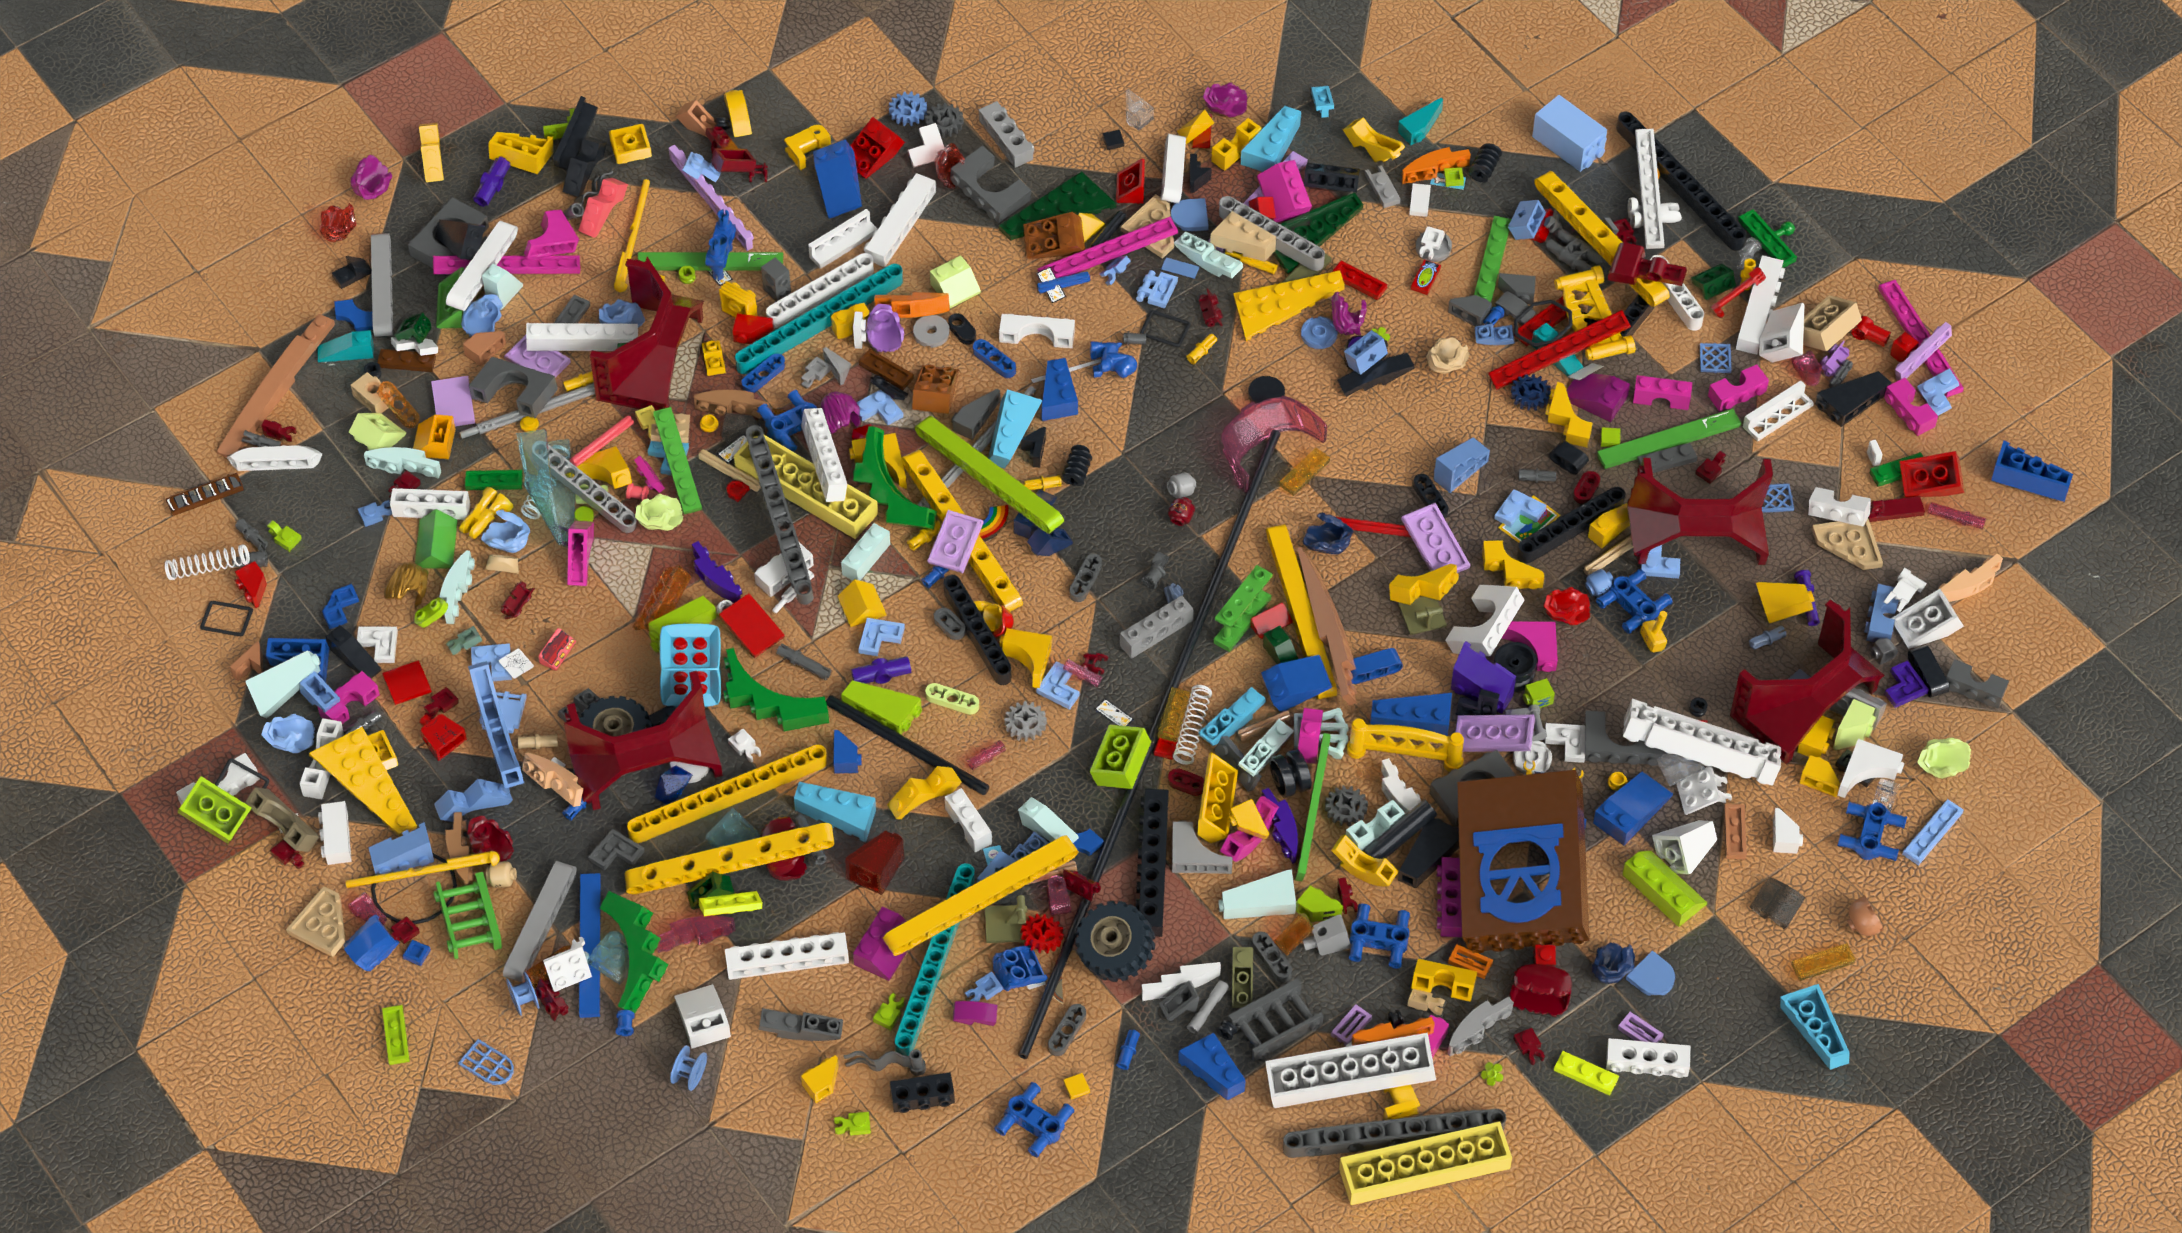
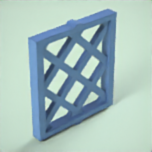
M1700 343V372L1731 373L1730 344ZM1705 347H1712V349L1708 351ZM1716 350L1719 354L1715 356L1711 352ZM1710 355L1713 359L1709 361L1705 357ZM1722 355L1726 359L1724 361H1721L1720 359H1718V357ZM1716 360L1720 364L1715 366L1712 364V362ZM1721 366H1724L1726 369H1718V368L1721 367Z
M1790 484L1769 485L1766 496L1768 495L1772 499L1770 502L1764 500V503L1767 505L1764 508L1762 507V512L1794 511ZM1787 489L1789 495H1786L1783 491ZM1772 490L1778 492L1775 496L1770 494ZM1780 494L1785 497L1783 501L1777 498ZM1774 500L1780 503L1777 507L1772 504ZM1787 500H1790V506L1785 503Z

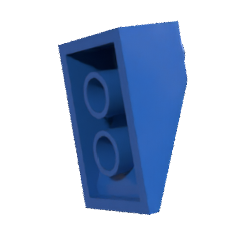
M1320 655L1280 663L1261 672L1272 703L1280 712L1288 710L1332 688Z

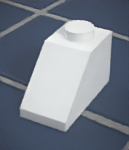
M1775 808L1773 815V852L1797 854L1799 846L1803 844V834H1799V826L1781 809Z

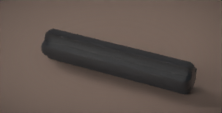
M1118 211L1094 239L1091 247L1108 241L1126 219V214Z

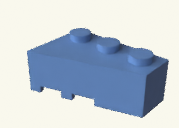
M1475 438L1469 439L1436 458L1434 481L1451 493L1488 462L1490 450Z
M425 822L419 824L420 828L412 832L408 830L402 832L403 836L394 840L390 837L368 847L375 875L407 870L417 866H426L434 862Z

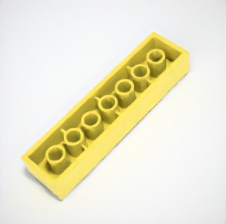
M764 435L786 499L854 539L878 515L877 501L847 484L845 501L826 502L814 464ZM747 441L734 455L735 467L758 480Z
M1499 1121L1341 1157L1339 1170L1350 1205L1507 1170L1511 1167L1512 1156Z

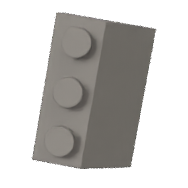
M1853 688L1829 708L1845 716L1853 699L1875 708L1873 716L1876 717V720L1872 726L1873 730H1875L1885 712L1887 703L1878 697L1865 693L1861 689Z

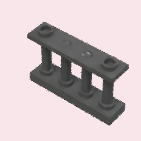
M1298 979L1228 1015V1022L1232 1023L1236 1028L1242 1029L1254 1046V1049H1252V1060L1254 1062L1258 1059H1265L1271 1052L1310 1031L1318 1030L1323 1025L1322 1012L1313 1016L1299 997L1302 984ZM1289 1000L1293 1001L1306 1020L1296 1025L1282 1004ZM1272 1009L1276 1010L1289 1030L1278 1034L1265 1013ZM1258 1019L1272 1039L1262 1044L1248 1025V1022Z

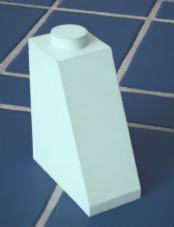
M492 264L482 275L485 295H497L503 304L500 310L523 287V283L508 271L495 264Z

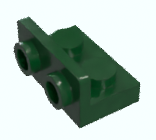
M1722 263L1691 277L1692 284L1702 289L1703 298L1706 300L1736 286L1734 271Z
M423 312L404 319L398 328L395 337L398 341L402 339L409 340L415 337L418 344L423 343L432 328L431 322Z

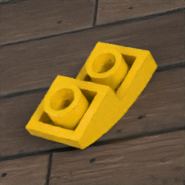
M720 340L702 343L707 376L726 373Z

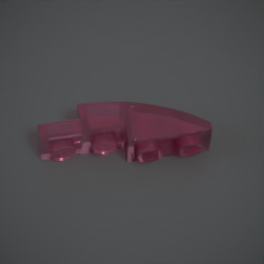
M711 915L690 917L669 923L670 931L658 935L661 940L656 950L658 953L667 952L673 949V947L688 944L696 939L698 945L710 943L716 938L728 936L736 931L735 921L731 917Z

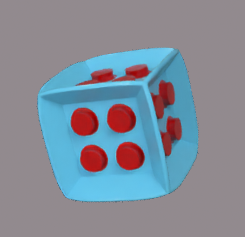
M672 624L661 628L660 696L663 705L675 707L680 705L691 691L689 672L696 670L702 685L704 706L708 707L719 704L721 698V637L718 626L711 624Z

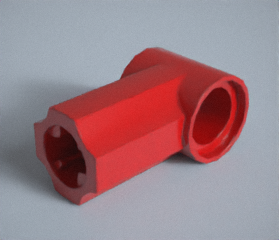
M1861 316L1862 321L1851 330L1852 336L1858 340H1865L1866 338L1884 347L1890 338L1891 332L1874 325L1871 318Z

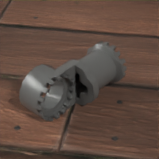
M1157 552L1154 556L1150 571L1141 579L1143 584L1147 585V588L1155 589L1158 581L1164 578L1166 572L1163 567H1166L1165 564L1169 561L1167 560L1169 556L1161 552Z

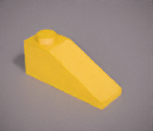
M1627 503L1602 514L1590 524L1588 538L1601 549L1630 526Z

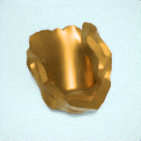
M404 562L399 565L385 587V599L395 598L401 600L408 591L416 590L418 594L415 606L420 605L426 594L428 570L411 562Z

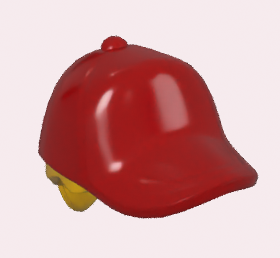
M973 601L978 610L983 612V619L995 637L1005 634L1007 628H1013V615L1005 606L986 601Z

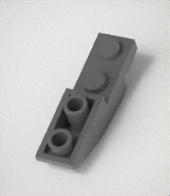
M762 1008L758 1030L777 1033V1037L806 1041L841 1039L843 1019L803 1012L801 1016Z

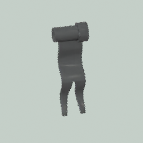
M613 171L595 178L591 183L592 192L588 191L577 197L574 204L563 211L568 221L584 214L582 206L584 198L588 199L599 194L602 179L612 174Z
M917 1049L912 1050L909 1056L901 1055L895 1051L886 1052L876 1060L870 1059L862 1051H854L844 1055V1059L854 1056L864 1057L845 1063L846 1067L862 1062L871 1070L877 1072L883 1070L888 1064L898 1063L903 1067H910V1072L915 1076L923 1075L926 1071V1064L922 1059L921 1051Z

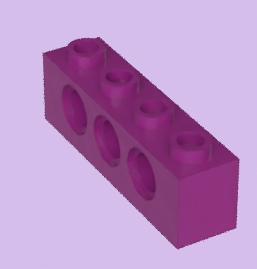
M1442 857L1441 865H1437V877H1441V882H1437V894H1441V899H1437V911H1441V917H1437V929H1440V937H1462L1460 858Z

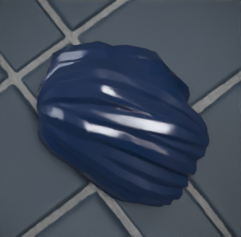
M1323 512L1319 513L1317 517L1326 523L1321 526H1309L1302 541L1303 544L1314 551L1334 555L1342 553L1350 544V538L1354 532L1353 529L1333 515Z
M1610 942L1606 946L1599 947L1595 961L1592 964V972L1595 974V977L1605 984L1618 983L1626 974L1633 971L1635 967V954L1632 946L1628 944L1627 947L1622 948L1620 945Z

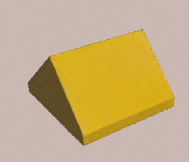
M854 579L837 596L850 627L866 623L867 618L878 619L886 616L877 591L871 583Z

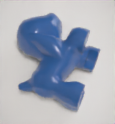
M1090 341L1091 359L1096 360L1102 357L1101 363L1093 366L1094 378L1101 377L1103 372H1108L1109 370L1116 372L1121 378H1126L1136 371L1137 361L1131 355L1118 353L1119 348L1122 346L1121 342L1101 343Z

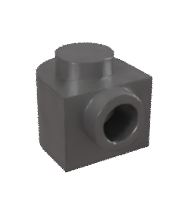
M1880 638L1875 642L1874 647L1870 648V654L1881 665L1892 660L1898 654V650L1889 638Z

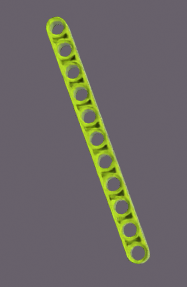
M928 416L915 426V431L920 438L1044 532L1050 534L1064 523V518L1059 511L934 417Z

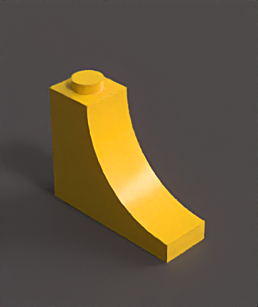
M896 433L884 435L883 449L888 473L899 486L907 489L906 474ZM866 438L852 440V448H849L850 459H854L855 465L856 462L863 463L862 455L865 450Z
M616 446L596 452L577 466L578 469L591 479L605 481L612 485L614 489L632 483L629 467ZM566 473V477L572 478L574 474Z
M1007 628L1005 636L1001 635L1000 647H1003L1002 651L1005 656L1023 663L1031 672L1033 678L1032 687L1040 688L1051 653L1052 636Z

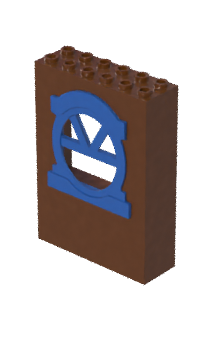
M1576 770L1457 782L1462 938L1468 949L1472 950L1473 953L1481 954L1489 950L1501 952L1504 949L1510 948L1521 950L1524 947L1532 946L1535 948V945L1562 946L1564 943L1582 944L1584 941H1590L1583 785ZM1533 842L1545 851L1550 865L1489 871L1493 857L1500 848L1507 844ZM1550 874L1545 889L1540 891L1531 876ZM1521 877L1535 898L1523 903L1508 902L1507 900ZM1509 878L1501 895H1497L1491 886L1490 880Z

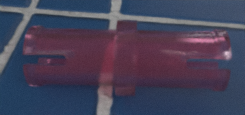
M1069 658L1063 666V670L1077 676V679H1083L1095 687L1102 680V676L1088 670V667L1085 665L1081 666L1071 661Z
M998 740L988 748H982L980 753L967 759L969 767L975 770L982 764L991 762L1000 753L1005 752L1006 748H1003L1005 746L1002 741Z

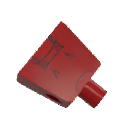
M439 714L434 719L429 715H424L420 719L419 723L423 726L420 730L422 740L437 761H440L467 740L465 729L443 714Z

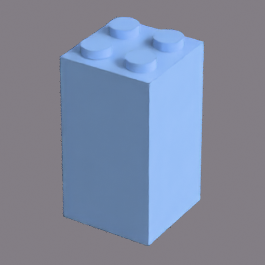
M1558 95L1535 114L1532 137L1581 172L1583 169L1590 167L1595 159L1603 156L1607 140V129L1562 96Z

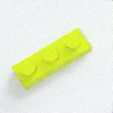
M754 891L699 898V907L703 916H714L762 909V901L758 892Z
M1562 1051L1554 1067V1071L1609 1096L1619 1078L1618 1075L1565 1051Z

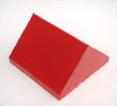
M1141 158L1117 173V203L1144 204L1145 159Z

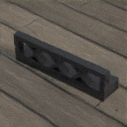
M580 96L553 158L554 166L568 171L570 158L578 156L582 141L586 138L598 111V107L586 103L585 97Z

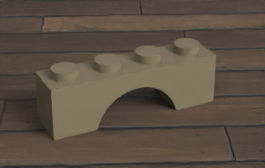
M255 787L245 804L252 807L251 810L257 815L266 818L279 827L285 835L283 839L296 851L310 852L320 837L269 789Z

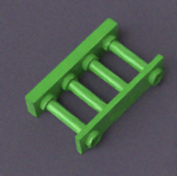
M1256 565L1216 615L1215 621L1223 624L1224 627L1214 638V644L1230 652L1250 627L1251 618L1260 614L1271 601L1272 595L1263 591L1264 586L1273 576L1271 572Z
M483 872L475 873L476 881L473 884L442 891L440 881L436 882L437 890L433 891L435 902H440L449 936L447 947L449 953L453 952L454 959L459 958L458 948L484 942L492 943L494 950L502 949L501 935ZM471 892L479 893L480 898H477V901L446 907L445 898ZM478 908L484 911V915L480 918L454 924L450 922L449 915ZM484 925V927L488 926L489 931L486 934L455 940L453 933L455 931Z

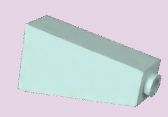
M306 651L245 681L260 716L264 718L270 717L300 690L299 682L314 671L317 674L321 671L319 667L321 662L317 654Z
M1286 870L1222 892V900H1218L1219 912H1223L1224 919L1295 914L1296 899L1292 870Z

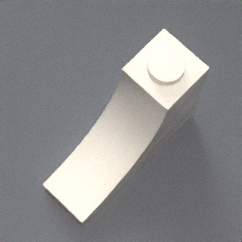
M1858 739L1837 796L1845 798L1853 786L1869 778L1895 780L1897 773H1902L1905 764L1901 762L1903 754Z

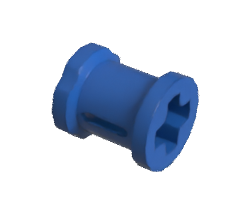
M620 1010L616 1014L618 1027L615 1032L617 1035L631 1036L634 1033L632 1020L635 1018V1013L630 1010Z

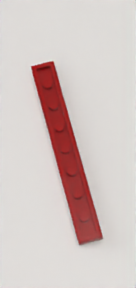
M1623 310L1618 311L1488 372V375L1495 389L1498 390L1513 383L1514 380L1518 381L1519 376L1524 378L1526 374L1535 373L1630 328V324Z

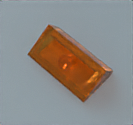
M1305 913L1299 914L1274 940V943L1286 956L1314 929L1308 916Z

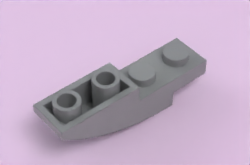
M1510 997L1503 999L1493 1006L1487 1000L1471 1011L1455 1030L1449 1043L1448 1055L1460 1054L1469 1045L1478 1044L1483 1039L1485 1029L1493 1026L1499 1019L1509 1017L1513 1008V1001Z

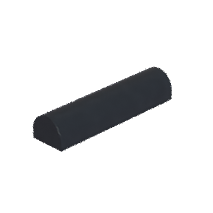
M1423 799L1364 849L1365 853L1377 859L1387 858L1438 814Z

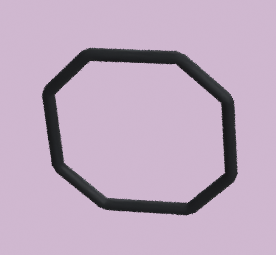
M1554 300L1534 302L1514 320V335L1534 347L1548 345L1557 341L1572 327V311ZM1552 303L1568 312L1569 325L1551 341L1534 343L1518 334V321L1534 306Z

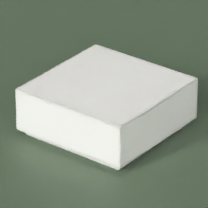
M1872 440L1869 442L1867 454L1872 465L1879 466L1883 454L1877 441Z

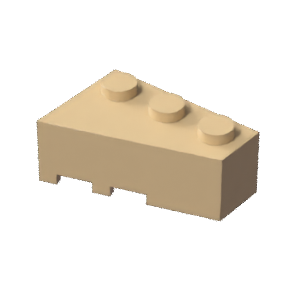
M1233 211L1211 233L1210 243L1213 244L1215 249L1220 247L1227 249V252L1230 253L1235 251L1252 259L1265 262L1276 250V236Z

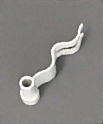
M1907 568L1903 569L1897 579L1898 584L1884 601V603L1888 604L1893 598L1898 599L1900 604L1897 611L1899 612L1908 604L1916 591L1921 593L1927 584L1911 574V571Z

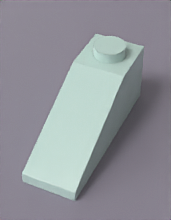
M1032 797L1018 809L1022 825L1035 831L1050 842L1064 835H1067L1072 843L1079 838L1046 805Z

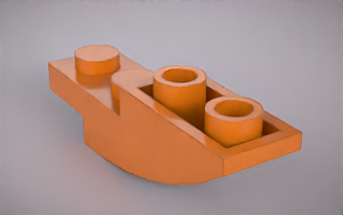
M1450 147L1419 157L1403 169L1402 184L1436 178L1437 172L1444 171V168H1463L1469 166L1471 156L1469 149L1451 152Z
M913 292L912 295H875L874 297L875 306L878 304L890 305L892 311L898 313L899 318L922 317L950 311L949 293Z
M1432 1017L1420 1018L1407 1025L1401 1024L1393 1029L1391 1022L1386 1024L1380 1023L1374 1026V1028L1362 1029L1352 1034L1351 1044L1355 1046L1428 1033L1429 1035L1434 1033L1435 1023Z

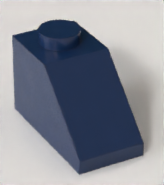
M1038 528L1027 541L1031 546V551L1038 556H1050L1073 544L1065 530L1056 528L1050 534Z

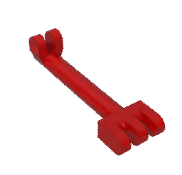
M1760 267L1748 273L1750 278L1711 306L1719 318H1723L1725 315L1721 309L1724 305L1755 283L1758 286L1766 279Z

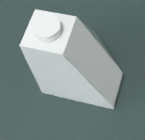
M1703 820L1652 835L1656 854L1661 859L1665 858L1671 865L1670 868L1676 874L1692 873L1717 841L1713 821Z

